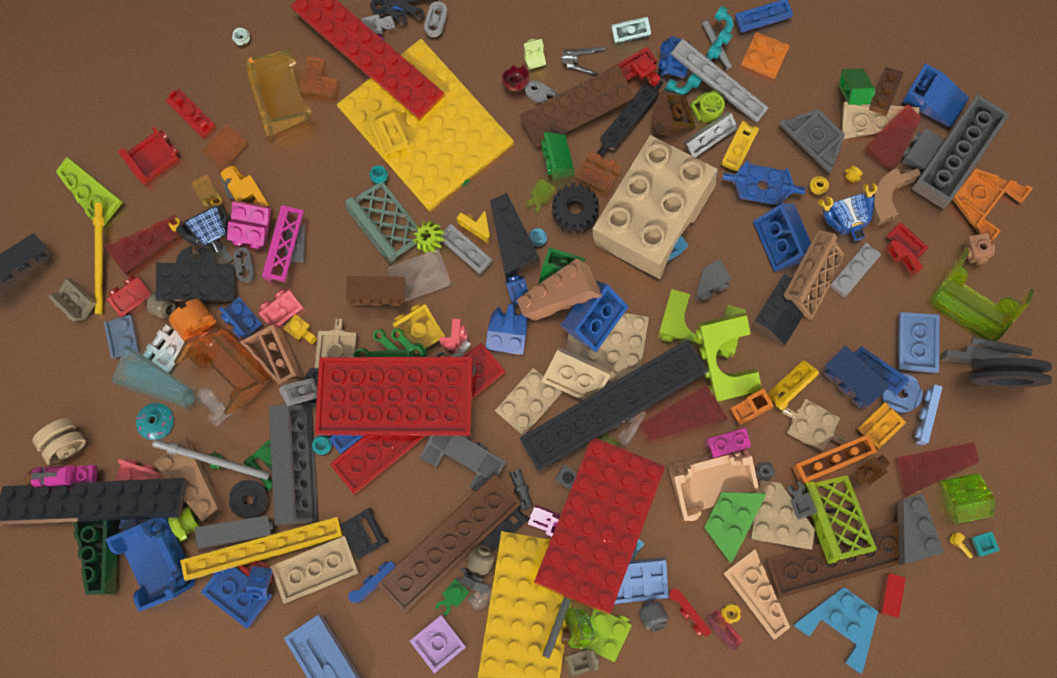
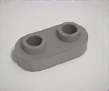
M436 1L429 7L424 28L426 34L430 37H437L443 31L447 17V7L443 2Z
M537 80L530 81L525 88L526 96L539 105L548 101V96L555 97L558 95L555 90ZM537 87L538 89L533 91L531 88Z

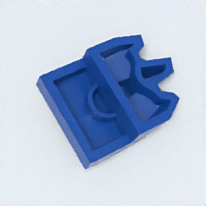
M515 302L508 304L506 313H503L501 308L497 307L491 314L486 340V348L488 350L524 354L529 321L528 317L522 315V312L520 315L516 313Z

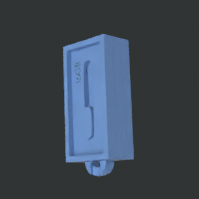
M323 615L315 616L284 637L285 642L307 678H361Z

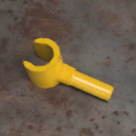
M954 532L950 537V542L959 547L969 559L972 558L973 555L962 543L965 536L959 532Z

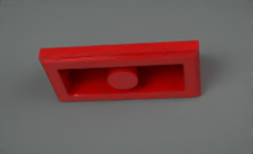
M885 573L879 614L899 618L906 578Z

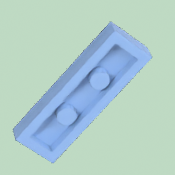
M933 385L924 394L926 403L925 407H922L919 418L921 423L920 426H917L914 437L917 438L916 444L925 445L929 443L942 391L941 386Z

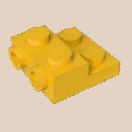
M418 304L410 309L412 312L405 316L403 313L394 319L395 323H393L395 329L401 328L407 339L413 344H422L426 349L438 342L440 337H445L426 304L423 306ZM418 349L415 350L416 355L420 353Z

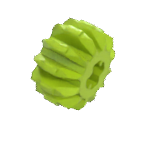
M424 221L422 222V227L416 226L418 232H414L413 235L417 238L413 242L418 244L417 249H423L425 253H429V251L434 253L436 252V247L442 248L440 241H445V238L441 237L445 232L440 230L441 225L435 224L433 221L428 223Z

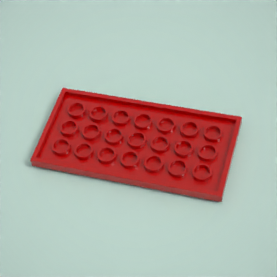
M319 357L315 435L471 436L473 358Z
M596 438L590 441L534 584L610 615L665 466Z

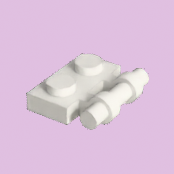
M165 324L161 330H158L157 336L152 343L146 346L147 349L143 356L149 359L154 353L155 357L152 359V362L169 373L191 344V341L185 343L175 330L170 336L167 335L172 328ZM163 340H166L161 349L158 350L157 348L161 344V342Z

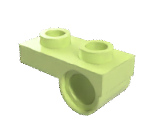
M530 39L524 43V59L529 70L546 65L542 39Z

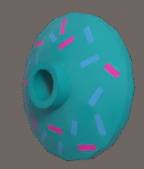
M151 403L144 406L136 417L137 431L148 440H160L166 437L174 426L172 411L162 403ZM155 417V422L151 424L150 419Z

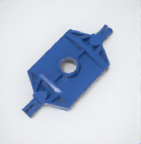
M748 160L737 173L724 172L722 180L733 181L740 199L777 206L782 204L790 194L798 193L804 195L806 187L793 184L788 168L780 170L748 164ZM765 182L768 188L760 189L758 183Z

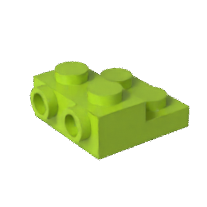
M594 609L578 644L587 649H593L595 653L615 662L632 625L628 623L630 619L620 614L618 617Z

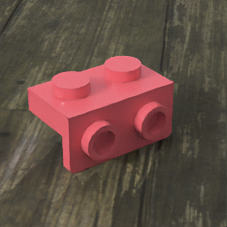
M452 319L451 338L440 337L439 342L444 349H447V352L455 353L463 341L468 339V330H465V325H463L461 319Z

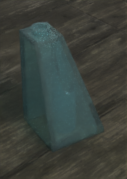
M125 346L111 381L112 383L123 389L186 409L189 408V405H192L195 399L194 390L129 346Z

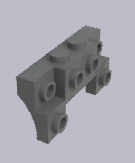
M430 436L423 452L419 456V458L437 468L443 456L446 455L476 473V476L469 488L474 491L483 485L494 473L498 477L506 464L504 460L488 452V447L480 442L475 444L470 441V436Z

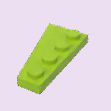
M68 157L56 170V173L66 187L71 190L76 201L81 204L85 210L84 212L92 221L93 217H95V203H102L104 226L123 203L121 199Z

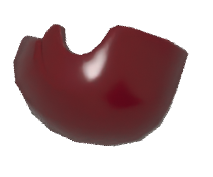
M512 65L510 69L505 70L502 74L503 86L515 92L524 90L529 84V69L525 65L521 67Z

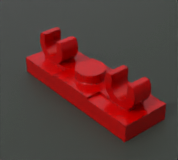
M179 88L168 94L169 97L165 101L202 138L216 127Z

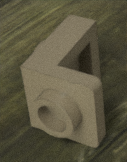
M586 649L564 656L569 676L599 669V659L593 649Z

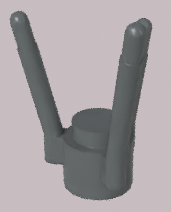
M606 48L563 49L562 63L567 64V68H574L597 76L599 75L598 72L575 65L574 62H578V55L592 54L596 51H604Z

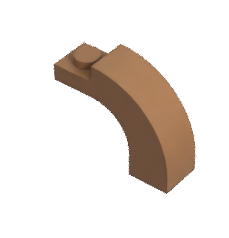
M896 168L881 179L877 185V191L873 194L875 199L872 218L876 226L891 222L897 217L898 213L892 200L893 191L899 187L916 182L921 176L919 169H907L900 173L898 168Z

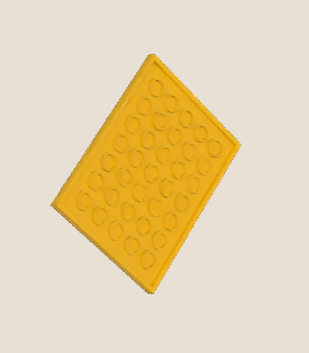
M420 39L400 55L445 94L420 121L371 78L336 105L430 212L460 188L466 179H471L511 147L514 141L428 45ZM394 112L409 146L395 153L387 154L384 157L369 122L377 121L378 118Z

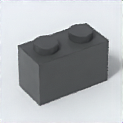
M925 128L923 133L918 132L913 139L914 146L912 148L908 146L902 155L905 159L901 164L911 170L919 169L922 174L945 139Z

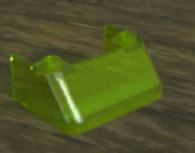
M966 248L933 294L932 304L982 338L998 341L1028 307L1034 290L1030 289L1020 302L1014 298L1005 297L998 304H995L964 284L968 278V271L962 265L970 251Z

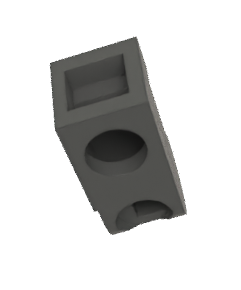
M564 464L554 481L571 490L577 472Z

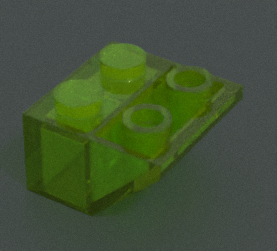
M979 473L940 481L947 512L955 524L994 517L995 497Z

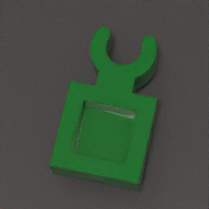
M454 579L442 593L446 599L439 601L435 608L438 609L441 605H445L447 609L443 615L447 616L451 611L452 604L458 607L469 595L470 591Z

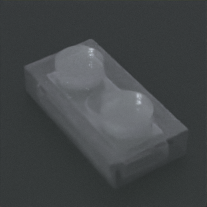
M643 411L629 419L628 422L631 425L628 430L624 428L618 437L621 440L620 446L626 449L646 417V412Z

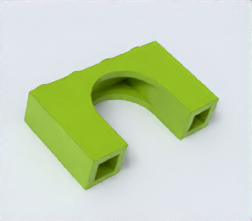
M671 289L658 337L670 343L673 341L681 343L688 339L693 347L702 348L701 340L698 341L696 334L691 332L685 323V311L690 294ZM727 305L723 317L739 313L745 314L746 310ZM739 337L724 342L719 347L717 355L722 358L733 357Z
M739 313L697 323L698 329L695 331L698 341L701 340L702 348L699 349L702 360L705 359L708 370L705 377L709 378L710 385L707 386L709 396L713 397L716 401H722L761 390L759 372L755 369L737 373H724L720 371L716 362L717 351L724 342L751 334L747 315Z

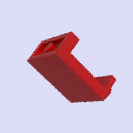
M155 126L152 128L153 134L129 151L124 147L118 151L143 185L180 160L176 155L178 150L172 143L169 145L166 142L169 138L162 130L158 131Z

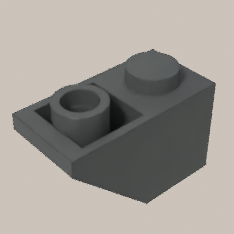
M720 259L703 268L695 295L696 301L700 299L704 301L710 298L716 290L721 292L729 287L732 278Z

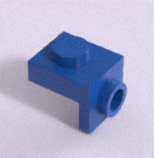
M252 566L246 583L247 597L254 600H267V589L273 574L272 569Z

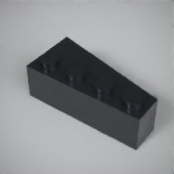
M505 193L490 200L505 278L507 280L509 276L520 274L539 265L540 258L508 194Z

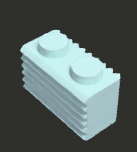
M648 17L611 25L615 44L624 43V41L627 42L628 40L631 41L632 39L635 40V38L638 40V38L649 37L651 34Z

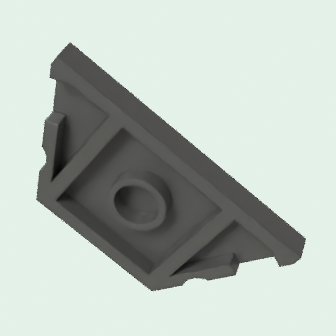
M819 109L779 122V126L829 174L832 172L845 136L834 123Z

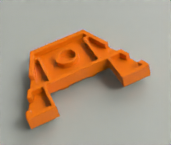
M975 168L952 200L978 234L988 233L990 241L993 242L1001 230L985 220V217L1004 192L1022 203L1033 188L1028 185H1019L1013 180L1001 179L997 175Z

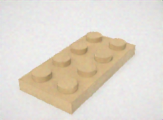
M346 536L270 566L283 604L359 574Z

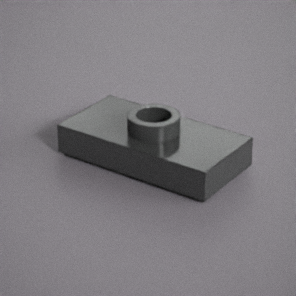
M300 225L290 263H305V225ZM290 229L286 230L285 242L293 236ZM285 247V257H286V256L288 255V250H287L286 247Z

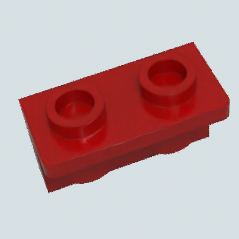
M132 275L124 281L126 285L120 289L115 287L108 292L110 296L107 298V301L120 317L145 301L152 294L142 282L140 276L135 278Z

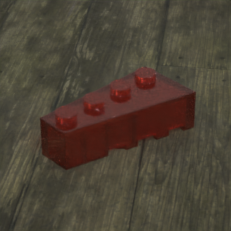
M706 385L642 422L638 428L647 443L652 444L677 435L723 423L728 418Z

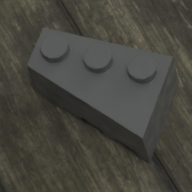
M920 494L898 501L899 565L944 553L924 495Z

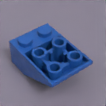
M925 63L902 102L910 107H919L920 112L952 129L969 97L943 72Z

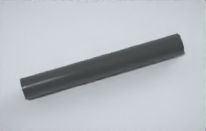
M974 336L971 338V344L1026 356H1031L1033 349Z
M567 598L562 600L542 654L543 657L550 659L571 602Z

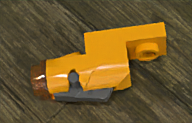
M231 161L224 162L219 166L220 178L230 200L247 203L254 202L258 205L269 206L251 175L245 177Z

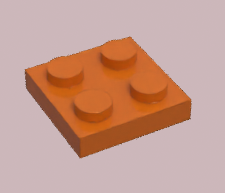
M756 32L741 66L775 79L790 45Z

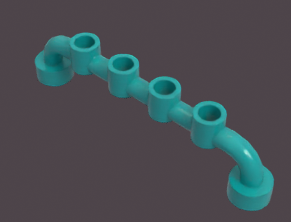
M723 5L719 8L714 18L720 22L724 19L726 27L721 31L717 40L705 55L710 61L713 57L715 59L719 57L722 52L721 45L723 43L727 45L733 36L730 34L733 28V19L727 13L728 8ZM693 73L684 87H677L678 82L670 79L663 91L683 95L688 93L692 87L697 88L702 79Z

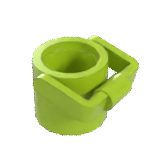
M713 90L697 96L696 100L690 104V107L698 121L702 120L710 124L722 116L725 102L718 92ZM697 103H700L699 112L695 106Z
M189 506L182 509L180 518H168L169 525L180 542L187 539L186 535L194 532L195 527H201L199 517Z

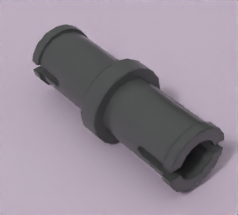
M516 469L515 472L511 471L509 474L515 487L514 493L517 494L518 499L522 503L521 509L526 510L528 507H533L534 505L528 492L529 486L525 484L521 469Z

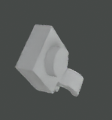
M379 14L361 18V21L377 35L383 34V28H395L392 16L380 19Z

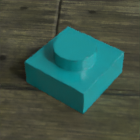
M992 531L971 538L978 557L1000 551Z

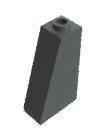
M267 515L195 527L194 534L197 552L270 536V532H273L272 520H268Z

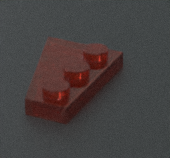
M908 104L867 146L891 170L896 169L922 117Z

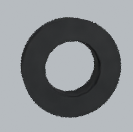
M992 358L977 360L971 363V370L980 372L971 375V382L977 385L1037 387L1052 383V376L1043 374L1052 370V364L1044 360Z

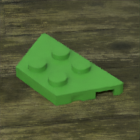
M721 492L704 528L729 562L732 563L767 495L766 493Z

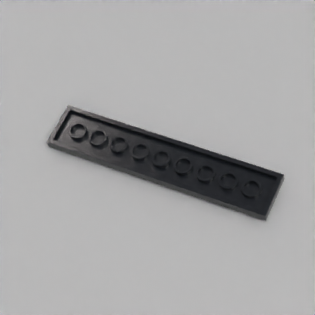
M687 339L521 436L520 440L536 468L541 472L589 444L590 441L601 437L706 375L708 370Z
M185 478L83 482L72 483L71 485L34 487L33 485L3 486L0 494V525L180 518L188 481Z

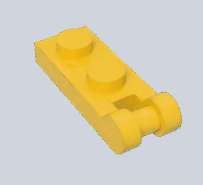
M744 120L741 122L721 162L722 166L738 172L759 131V127H752ZM745 131V132L749 133L750 135L747 136V135L743 134V132Z
M803 360L767 393L770 400L776 403V407L780 410L785 409L788 402L819 374L818 370ZM782 392L784 395L779 397L778 395Z

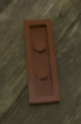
M889 67L885 68L871 102L870 111L887 116L904 72Z

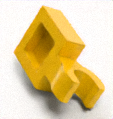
M296 314L283 328L298 341L303 337L313 345L317 340L308 331L311 326Z

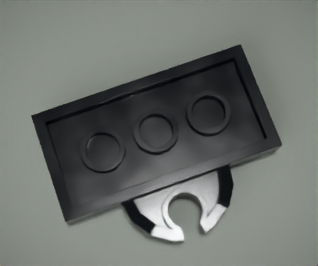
M192 246L179 253L176 263L156 262V301L187 302L192 299H199L201 302L234 301V264H215L213 256L205 248L199 246L198 253L201 255L199 259L190 257L192 253Z

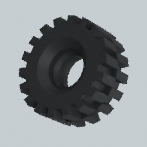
M571 183L570 187L567 184L564 185L563 190L559 189L557 195L553 197L552 214L555 223L558 222L560 228L564 227L566 232L572 230V233H576V230H580L581 233L584 232L585 228L587 230L590 229L591 224H595L599 214V200L594 190L591 192L589 186L584 188L582 183H579V186H575V183ZM573 201H578L583 205V210L578 214H573L568 209L569 204Z

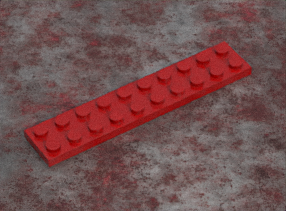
M296 0L290 6L297 15L419 121L445 96L441 89L339 1Z
M482 342L463 356L472 357L476 368L475 375L473 376L472 399L506 373ZM364 436L331 462L330 465L355 495L427 436Z

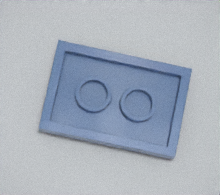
M899 313L898 370L939 372L940 315Z

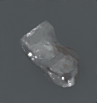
M203 388L198 391L196 399L211 413L207 418L212 424L218 426L231 415V412L210 389Z

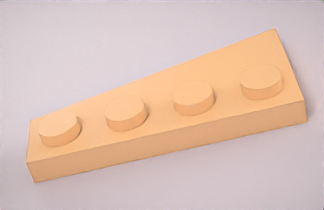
M754 549L725 571L723 575L771 638L775 640L788 630L790 626L780 603H778L773 587L770 585L764 567L758 558V554Z

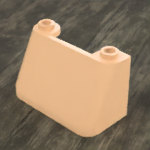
M746 449L718 457H713L710 452L677 461L668 466L684 521H695L701 516V510L714 507L723 491L760 493L753 459Z

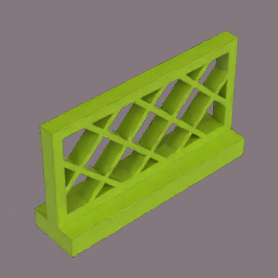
M848 475L815 483L813 481L806 482L804 484V494H811L818 511L810 515L828 564L835 563L840 559L877 550ZM844 482L847 489L845 494L835 489L837 483ZM818 487H824L830 491L827 498L819 494ZM832 492L842 497L839 505L829 500ZM844 500L853 504L852 512L842 507ZM826 504L837 509L834 516L826 513ZM839 511L849 516L847 523L836 518ZM852 518L860 522L861 527L859 531L849 526ZM834 522L844 527L841 535L833 531L832 525ZM846 530L857 535L854 542L843 537ZM859 537L867 540L869 547L862 548L857 545ZM841 541L851 546L849 552H841L839 547Z

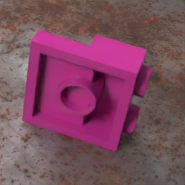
M234 200L232 202L231 220L228 222L227 240H231L234 245L247 243L250 244L251 248L260 249L266 245L269 237L271 207Z

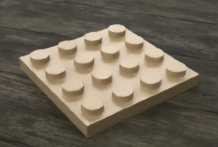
M624 313L597 352L592 351L568 334L566 351L611 371V375L604 386L607 387L641 367L649 317Z

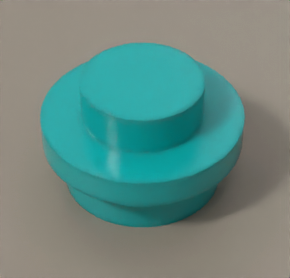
M376 165L371 169L369 176L374 183H383L388 178V172L383 166Z
M317 436L312 442L314 452L319 455H325L331 450L332 443L327 436Z

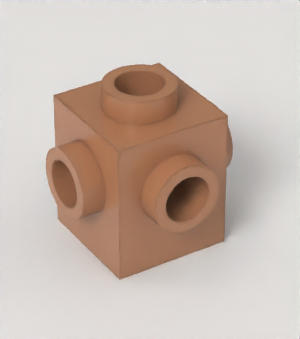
M988 233L970 236L963 242L965 246L964 254L970 264L977 262V265L987 263L994 255L995 247L993 242L990 241Z

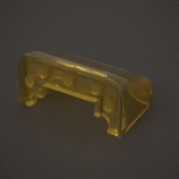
M289 49L245 58L249 84L265 137L273 136L309 119L311 109L309 104H305L302 100L294 74L296 60L294 56L290 55Z

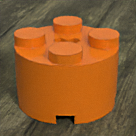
M199 299L185 302L186 307L183 309L178 307L169 317L172 328L185 343L195 338L197 340L202 339L207 334L206 330L216 323V319Z

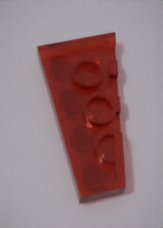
M176 215L153 224L150 228L136 231V234L118 239L119 241L106 244L104 247L123 273L129 275L180 237L169 226V222L171 225H176L177 222L174 218L178 217Z
M974 442L895 458L905 497L980 462Z

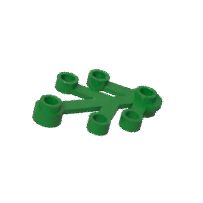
M397 328L391 332V337L394 340H398L406 348L400 350L386 337V332L379 329L373 333V338L381 342L388 350L369 351L366 348H360L354 352L353 357H362V352L366 354V357H426L427 351L422 344H413L404 336V331L401 328ZM396 331L400 333L399 338L395 335ZM378 332L382 334L381 339L377 336ZM416 349L420 351L419 356L415 353Z

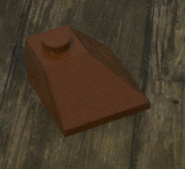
M667 91L659 92L651 117L653 128L657 135L670 136L696 128L684 94L681 95Z

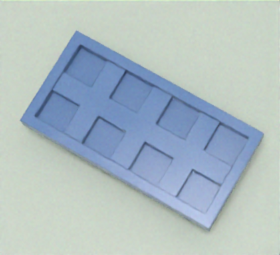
M665 557L630 561L614 604L669 598Z

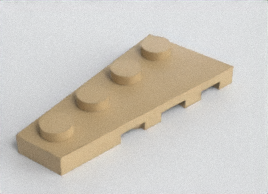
M847 102L843 103L841 131L845 134L844 139L916 128L918 126L919 107L891 105L886 116L870 111L871 104L857 106L848 105Z

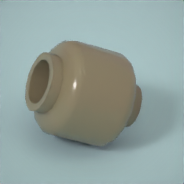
M156 292L147 299V310L159 318H167L176 310L175 301H156Z
M487 546L474 547L470 551L467 567L474 575H487L491 572L495 555Z

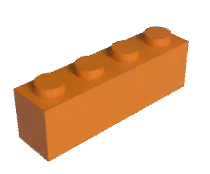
M868 434L794 465L792 469L798 482L800 481L805 484L876 454L877 450Z

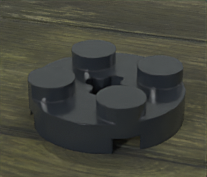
M254 480L238 482L233 486L229 494V507L236 516L244 519L259 517L265 512L270 502L267 489L261 483ZM246 495H253V502L251 504L244 503Z

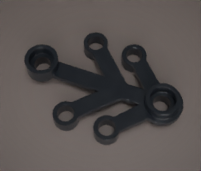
M372 0L370 4L371 11L374 14L392 16L400 25H404L407 22V15L404 12H397L390 7L398 6L413 14L416 20L424 18V10L422 8H416L408 4L418 0ZM420 12L422 15L417 16L416 13Z

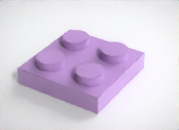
M442 615L410 640V643L433 673L440 670L466 648L465 644Z

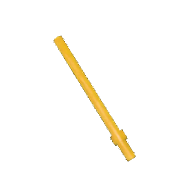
M97 202L95 203V217H93V226H95V301L97 302L95 304V314H103L102 226H104V217H102V203Z

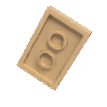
M558 347L542 378V382L584 400L604 388L611 375V371Z
M534 368L530 370L495 410L500 417L522 436L531 430L562 395L559 389L542 382L543 376Z

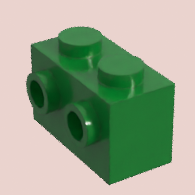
M842 69L838 85L848 105L861 106L863 104H871L872 97L875 95V86L872 85L865 70Z

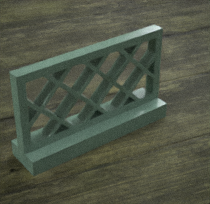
M377 183L353 199L350 197L345 201L346 210L388 264L393 263L396 257L416 245L413 242L414 239L407 238L408 230L418 232L416 228L418 225L384 183ZM382 188L385 192V197H375L374 192ZM362 199L370 200L369 208L361 207L358 202ZM373 200L384 202L382 210L372 208ZM386 203L394 204L396 211L385 210ZM371 212L381 214L380 222L371 220ZM384 214L395 216L393 224L383 222ZM397 216L404 217L407 220V225L396 224ZM382 226L392 228L391 236L382 234ZM395 228L406 230L405 237L394 236ZM393 240L403 242V247L396 251L392 246Z

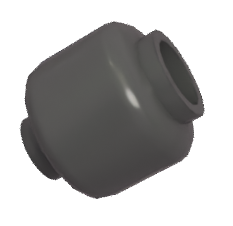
M649 600L642 604L643 608L639 611V616L645 629L657 632L667 626L666 623L669 617L661 602Z

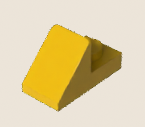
M485 211L477 222L469 214L464 215L460 213L456 218L458 225L486 243H490Z

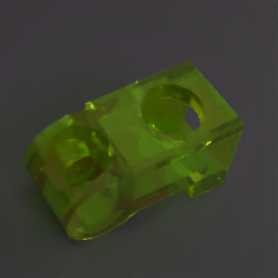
M569 608L565 616V622L569 627L571 638L568 640L569 646L571 648L585 649L596 639L591 620L586 610Z

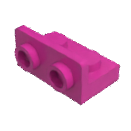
M746 428L705 439L706 446H710L713 457L751 447Z

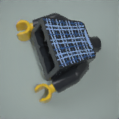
M218 197L217 204L210 200L211 208L181 223L178 218H174L177 222L176 225H171L169 222L172 231L177 232L184 240L195 246L203 247L209 244L214 253L224 249L219 238L226 235L229 215L222 205L220 197Z

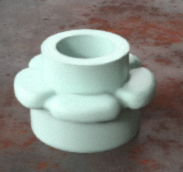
M236 28L233 31L232 39L237 45H243L249 42L250 34L244 28Z

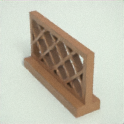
M821 230L817 231L784 293V297L792 300L809 320L813 319L845 258V254L835 242L837 236L834 233Z

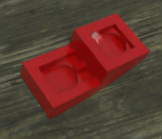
M893 240L886 247L895 263L903 260L912 276L924 268L916 256L901 243Z

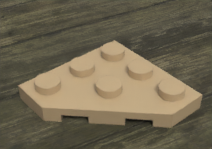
M761 480L759 491L767 495L754 519L751 539L812 550L815 535L813 526L807 518L797 519L790 502L792 498L781 483Z

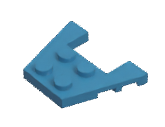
M842 587L803 618L795 622L793 626L810 637L820 620L828 624L855 644L844 663L859 674H862L878 611L845 587Z

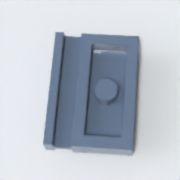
M127 315L104 322L112 359L140 352L133 316Z

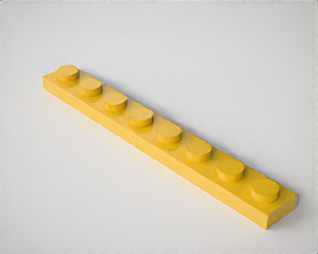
M338 517L183 559L180 562L184 580L187 581L343 536Z

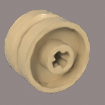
M61 418L39 430L33 437L32 443L38 451L42 452L41 455L46 464L52 466L62 463L77 454L86 444V440L80 432L76 431V426L70 418Z

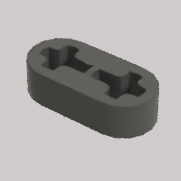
M237 248L233 254L236 276L241 282L250 283L255 278L252 254L247 248ZM241 253L247 255L244 257L245 263L239 258L242 255ZM245 267L248 273H250L247 274V278H244L242 276V274H244Z

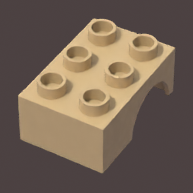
M650 135L593 227L594 245L661 279L675 244L689 223L695 222L716 186L718 169Z

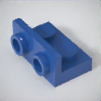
M671 36L662 42L660 46L661 58L658 63L660 76H664L667 73L680 78L687 76V67L671 55V52L682 39Z
M240 297L235 299L225 309L222 306L219 308L223 313L220 317L226 324L231 323L234 326L232 331L238 338L242 336L246 339L264 326Z

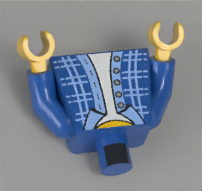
M872 183V189L869 191L868 184L863 185V190L867 192L866 195L861 193L833 202L832 198L826 196V204L820 199L818 204L824 207L823 214L826 224L839 231L841 235L851 233L854 241L865 238L862 229L870 223L874 212L875 196L873 194L877 191V185Z

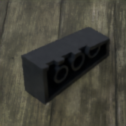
M35 233L0 254V297L51 257L48 249Z

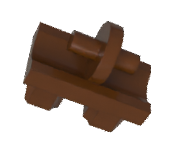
M884 455L878 458L874 456L855 470L858 481L863 485H871L888 473L885 468L890 465V462Z

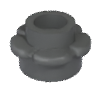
M760 462L756 466V476L761 480L769 481L775 474V470L772 468L773 465L769 462Z

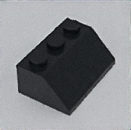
M786 274L782 276L752 324L753 328L783 346L786 345L804 316L792 300L784 297V293L792 280Z

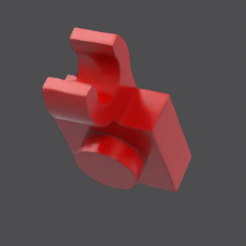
M646 53L631 63V68L641 80L646 77L653 87L660 83V76L654 72L657 67Z

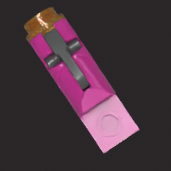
M67 465L37 467L28 471L25 479L26 483L32 487L97 482L98 466Z

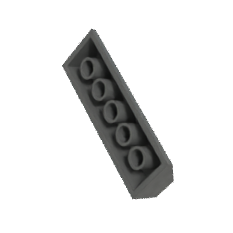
M286 403L269 407L275 525L317 523L315 454L312 448L314 440L312 407L296 404L287 406Z

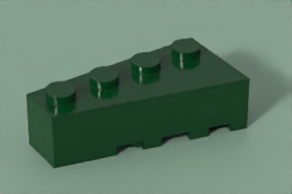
M118 520L73 522L75 528L73 532L74 538L77 540L79 551H77L78 558L81 559L82 564L81 573L85 594L95 596L116 595L117 554L111 552L105 539L118 533Z

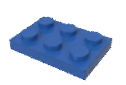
M237 567L216 572L200 593L246 629H249L273 595L268 592L267 600H254L247 597L246 583L249 576Z

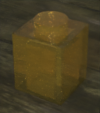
M208 175L199 176L191 183L200 202L205 207L211 205L210 200L215 203L218 201V197L221 198Z

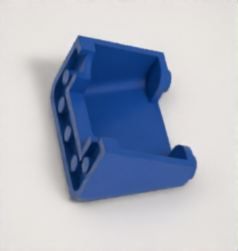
M168 518L149 519L105 539L111 552L117 555L125 554L140 586V589L136 590L133 595V601L138 612L171 600L194 586L195 578L187 581L184 580L180 560L186 559L169 525Z

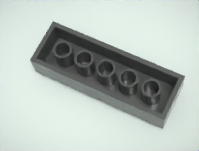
M977 94L912 187V190L945 209L1010 114Z

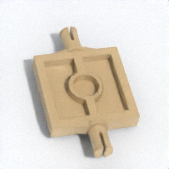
M335 319L334 330L318 331L315 368L319 369V357H353L356 351L357 333L343 331V319Z
M805 399L797 411L788 407L782 411L783 414L792 418L787 434L819 452H823L830 440L840 446L843 444L845 438L835 434L840 417Z

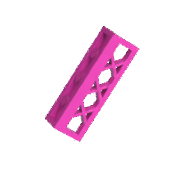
M281 205L262 274L265 281L272 282L273 279L285 282L304 210ZM290 213L298 214L297 220L289 224ZM290 229L293 236L285 242L283 239L285 231ZM285 246L288 250V255L280 259V249ZM279 264L283 268L282 276L274 275L275 268Z

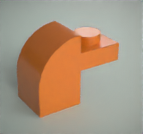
M763 388L730 409L741 426L769 411L774 405Z

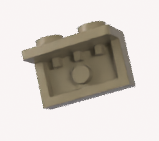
M72 278L66 279L57 293L49 295L53 304L60 308L66 314V317L72 321L86 320L97 303Z

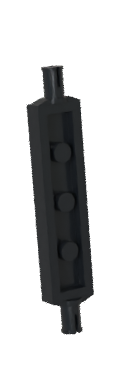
M661 80L654 87L644 84L634 96L635 98L627 104L600 137L603 145L597 151L599 156L603 157L609 149L615 151L658 98L659 92L657 90L663 84Z

